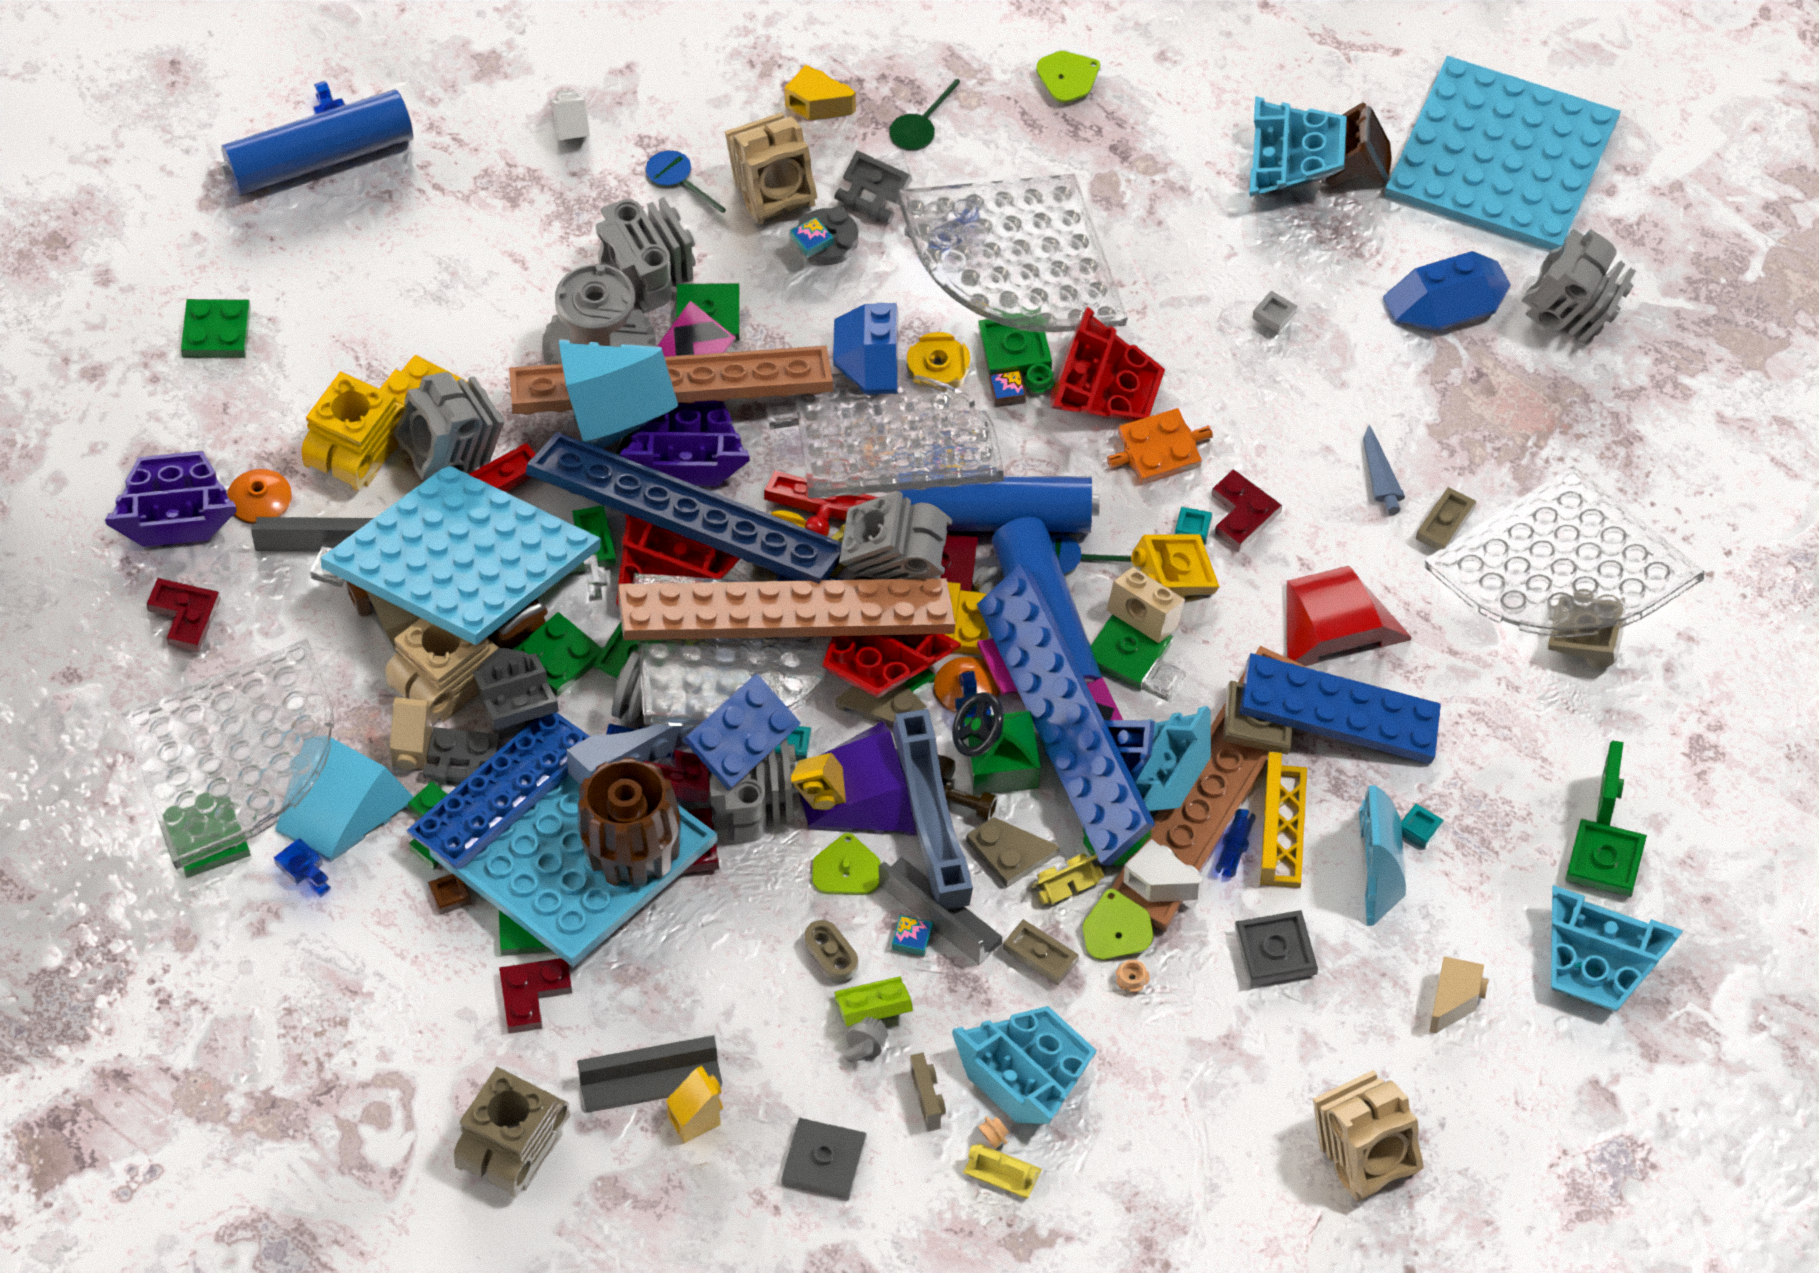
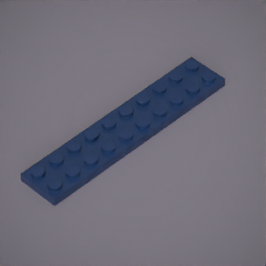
M556 432L527 463L526 475L537 478L542 482L560 487L570 493L588 498L598 504L611 507L629 516L654 524L659 528L667 529L687 539L695 540L718 551H723L746 562L756 564L797 581H812L820 584L822 580H826L840 561L842 542L559 432Z

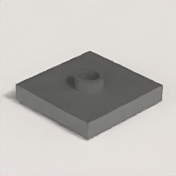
M1302 910L1235 921V931L1250 986L1317 975L1318 966Z
M799 1118L782 1174L781 1184L850 1200L867 1140V1133Z

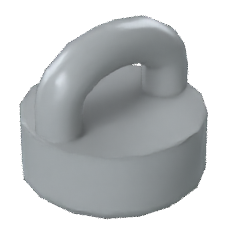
M998 566L979 568L972 578L973 591L988 594L1004 579L1001 568Z

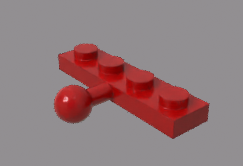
M524 443L468 475L507 492L532 478L526 475L527 463L536 453L527 443Z
M774 470L764 490V500L817 513L816 516L810 517L805 522L804 528L826 537L830 531L828 523L830 517L846 521L848 508L879 498Z

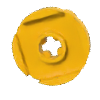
M932 332L919 337V342L914 344L913 347L911 345L908 349L907 371L914 380V385L920 390L943 391L959 388L964 384L965 377L969 373V350L963 342L961 345L960 342L955 340V336L949 333ZM937 357L941 358L942 362H946L942 365L932 364Z

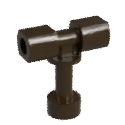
M938 755L947 805L950 801L976 810V818L986 821L991 819L997 807L998 796L983 792L981 797H977L954 789V782L951 781V778L956 770L955 760L944 755Z

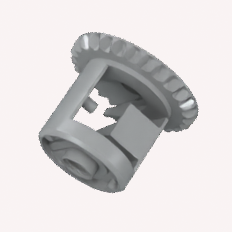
M590 264L570 271L561 279L555 291L557 315L552 316V320L546 325V331L543 334L542 352L546 365L562 364L559 340H570L569 343L590 345V342H598L600 346L620 347L621 344L656 347L654 328L651 326L649 318L643 315L642 310L634 308V287L630 279L623 272L608 265Z

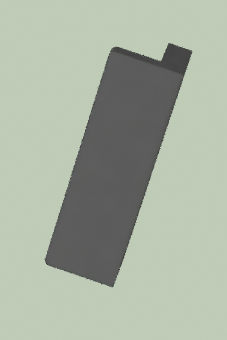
M256 517V524L252 525L251 532L255 551L329 552L374 518Z
M903 857L899 858L892 866L885 861L879 865V886L919 918L933 922L934 930L978 965L1002 944V936L966 907L945 910L933 899L929 878Z
M714 1035L577 1060L586 1112L669 1098L685 1079L700 1066L704 1068L708 1076L714 1075L720 1087H722Z

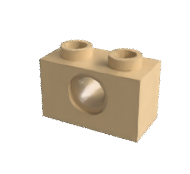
M1131 567L1113 581L1107 611L1152 640L1160 643L1178 629L1185 599L1138 569Z

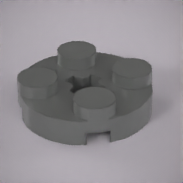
M843 207L817 209L800 216L798 226L817 217L829 233L833 234V245L810 256L813 259H817V264H839L847 260L851 256V251L855 247L857 248V224ZM798 247V250L800 251V253H801L805 258H807V257L805 256V254H804V253L800 250V248Z

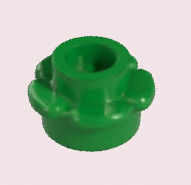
M1041 363L1034 364L1028 369L1027 375L1024 376V384L1027 388H1031V391L1034 393H1044L1046 390H1051L1054 387V374L1049 366Z

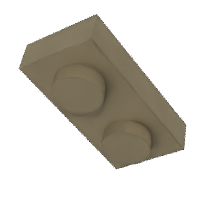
M1448 487L1417 531L1416 540L1445 553L1474 511L1476 500Z
M1024 919L1003 943L1004 951L1057 985L1064 980L1079 961V954Z
M924 1052L910 1055V1073L927 1132L941 1129V1115L946 1114V1108L942 1094L936 1095L933 1085L937 1084L934 1065H927Z

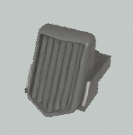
M498 648L480 664L478 670L473 671L480 701L489 717L493 733L499 734L500 739L517 735L534 719L559 711L557 699L547 682L546 671L536 653L529 655L524 651Z

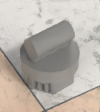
M865 1017L860 1023L853 1024L846 1034V1041L851 1048L845 1051V1058L849 1062H854L862 1057L873 1058L879 1056L885 1047V1041L889 1035L885 1024L873 1017Z

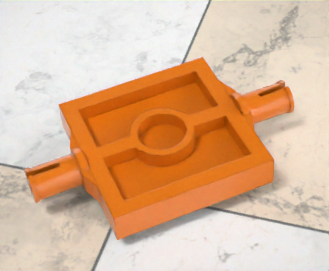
M1179 408L1120 425L1118 433L1124 444V451L1107 456L1110 469L1129 464L1136 472L1141 485L1201 467L1202 459L1196 448V442L1213 438L1211 427L1207 425L1191 430L1186 425Z

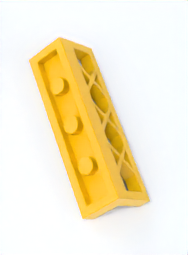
M1269 752L1260 885L1301 888L1307 767L1282 765V753ZM1281 776L1299 777V785L1288 792L1281 785ZM1287 802L1298 811V814L1288 821L1279 813V808ZM1286 831L1296 839V843L1287 850L1277 842V838ZM1286 860L1295 869V876L1275 875L1276 866Z

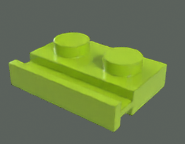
M901 976L834 991L836 1005L839 1007L846 1027L860 1023L865 1017L882 1019L913 1011L912 999L905 984L902 983Z

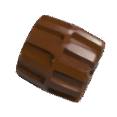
M623 757V760L612 763H607L606 761L596 767V772L590 778L583 780L579 788V801L577 803L578 831L587 862L593 872L599 870L604 872L606 882L616 886L623 880L629 881L634 888L645 886L647 878L651 876L657 879L664 877L671 870V862L679 856L681 818L671 781L663 778L662 770L652 762L646 764L636 761L635 757Z

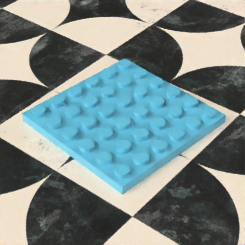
M1447 55L1386 186L1385 196L1549 250L1559 248L1564 244L1565 237L1571 231L1618 123L1621 111Z
M448 466L436 472L321 557V568L477 645L600 549L601 538L452 466Z
M568 775L463 868L455 869L438 857L432 850L429 849L433 859L574 967L718 842L717 833L678 805L681 818V842L679 856L671 862V870L661 879L652 876L647 878V884L642 887L634 888L629 881L623 880L616 886L606 882L604 872L601 870L593 872L587 862L578 831L577 803L579 801V788L581 785Z

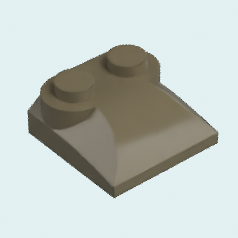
M1560 596L1548 643V650L1584 657L1585 661L1595 668H1607L1613 665L1618 657L1624 631L1625 604Z

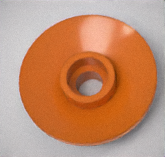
M254 469L239 475L231 483L227 496L236 505L237 512L234 514L235 517L241 521L256 524V517L282 516L290 506L292 492L286 478L278 472L269 469Z
M959 657L948 661L939 669L934 681L937 699L945 708L955 713L958 712L959 708L968 698L977 693H991L997 698L1000 693L986 662L975 657ZM969 678L972 679V681L966 682L962 679ZM977 705L970 710L968 715L975 714Z

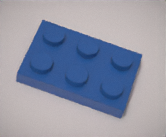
M756 673L689 733L683 741L723 786L729 790L802 723Z

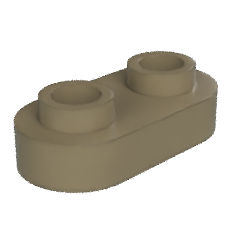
M817 920L808 925L805 930V946L827 976L835 981H847L853 978L858 971V956L837 927L826 920ZM819 939H825L827 943L818 944L816 941ZM838 964H845L847 967L839 969L835 966Z

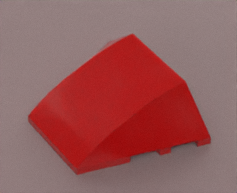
M1087 306L1065 352L1050 396L1051 409L1087 413L1125 421H1136L1150 417L1165 368L1135 344L1130 346L1116 335L1117 330L1111 325L1106 327L1093 316L1095 312Z
M626 514L625 536H623L622 564L620 566L618 584L720 582L741 558L718 551L713 547L687 539L682 535L659 528L654 524ZM617 590L616 605L619 607L618 590Z
M1349 565L1287 580L1286 582L1287 658L1304 666L1317 664L1319 656L1378 642L1379 647L1382 648L1410 641L1412 638Z
M945 634L833 636L823 661L822 669L870 695L880 698L889 694L916 674L961 648V643Z

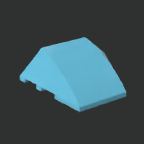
M1255 96V139L1253 168L1250 173V197L1273 190L1315 182L1332 176L1345 168L1346 116L1312 108L1307 111L1291 108L1289 103L1284 102L1281 105L1265 102V99Z
M559 340L565 383L583 442L604 449L678 407V401L662 347L626 344L614 347L600 346L598 342H590V345L569 343L570 340Z
M1208 706L1198 708V713L1183 716L1178 712L1172 714L1169 720L1155 723L1152 755L1135 783L1148 811L1180 808L1210 760L1211 710Z
M331 737L306 739L275 830L332 862L364 840V835L380 824L385 825L390 822L391 816L404 807L409 809L408 802L413 796L385 766Z
M1369 785L1365 793V800H1362V806L1359 807L1360 835L1365 837L1366 923L1367 926H1374L1405 897L1406 879L1400 816L1389 796L1376 785Z
M1552 885L1551 989L1617 1012L1682 935L1684 930L1650 919L1649 923L1586 902L1584 901L1585 896ZM1577 962H1583L1581 968H1575ZM1594 966L1599 968V970L1597 969L1594 975L1589 967Z
M1049 1006L1013 1014L1009 1020L996 1023L988 1020L982 1022L980 1027L967 1030L964 1027H959L952 1031V1036L967 1077L1016 1123L1050 1124L1097 1051Z

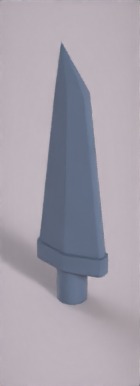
M1369 424L1363 437L1373 487V496L1375 501L1385 502L1388 514L1395 515L1400 512L1398 501L1404 500L1405 495Z

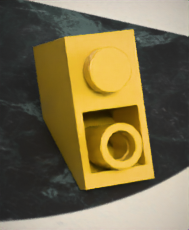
M807 64L784 87L785 107L808 120L853 115L856 111V92L847 84L839 83L827 76L825 72L816 70Z
M832 753L799 760L791 775V782L814 810H827L837 804L846 802L843 767Z
M702 1066L696 1068L666 1100L667 1117L683 1143L721 1125L720 1111L723 1110L719 1095L722 1094V1090L714 1075L708 1076Z

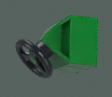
M981 692L968 698L955 716L952 738L956 749L967 757L973 795H982L983 792L992 794L1038 789L1040 785V762L1031 711L1004 714L1001 702L991 693ZM989 704L993 709L994 715L986 714ZM977 705L975 716L966 718L970 710Z

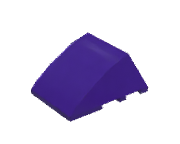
M715 400L696 401L689 404L678 403V407L642 426L638 432H634L629 447L627 449L624 448L620 454L623 458L695 486H719L750 461L748 451L744 450L741 444V437L739 433L735 432L732 418L724 402Z
M194 451L138 457L125 481L126 488L122 495L117 496L115 500L116 507L112 514L108 513L105 522L107 526L132 541L147 547L209 540L237 512L234 502L228 498L225 487L216 478V472L204 452Z
M883 721L823 753H832L843 767L845 803L837 804L827 810H814L799 792L809 829L851 832L853 828L869 829L879 834H884V830L905 832V835L915 836L907 785L891 731Z

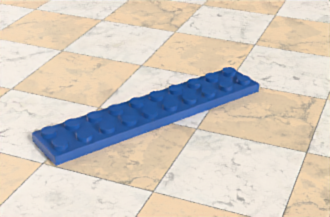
M1019 564L976 605L1027 711H1031L1033 724L1100 863L1110 866L1155 826V823L1029 566Z

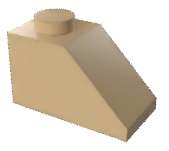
M395 697L390 739L392 765L404 770H424V766L427 765L428 761L427 754L432 735L428 701Z
M1443 957L1429 1032L1438 1033L1476 1011L1478 998L1485 999L1489 979L1482 977L1485 964Z

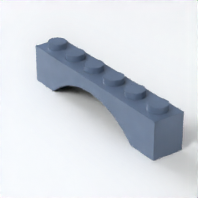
M728 661L701 675L698 686L690 699L678 711L666 719L632 732L592 735L567 749L568 774L581 785L585 778H590L596 772L597 766L606 761L607 763L623 760V757H635L636 761L643 763L644 760L654 762L665 757L668 753L686 744L683 739L746 683L748 679Z
M929 709L895 714L893 736L908 789L909 801L933 899L945 910L970 906L973 885L966 857L957 840L949 814L940 772L936 737Z

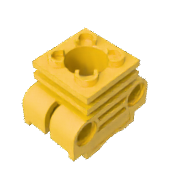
M340 371L306 416L307 428L310 430L305 436L301 447L303 466L307 468L312 466L327 474L332 469L333 477L352 485V488L356 491H359L362 485L368 487L385 460L399 445L393 436V432L397 422L403 415L405 406L396 402L394 395Z

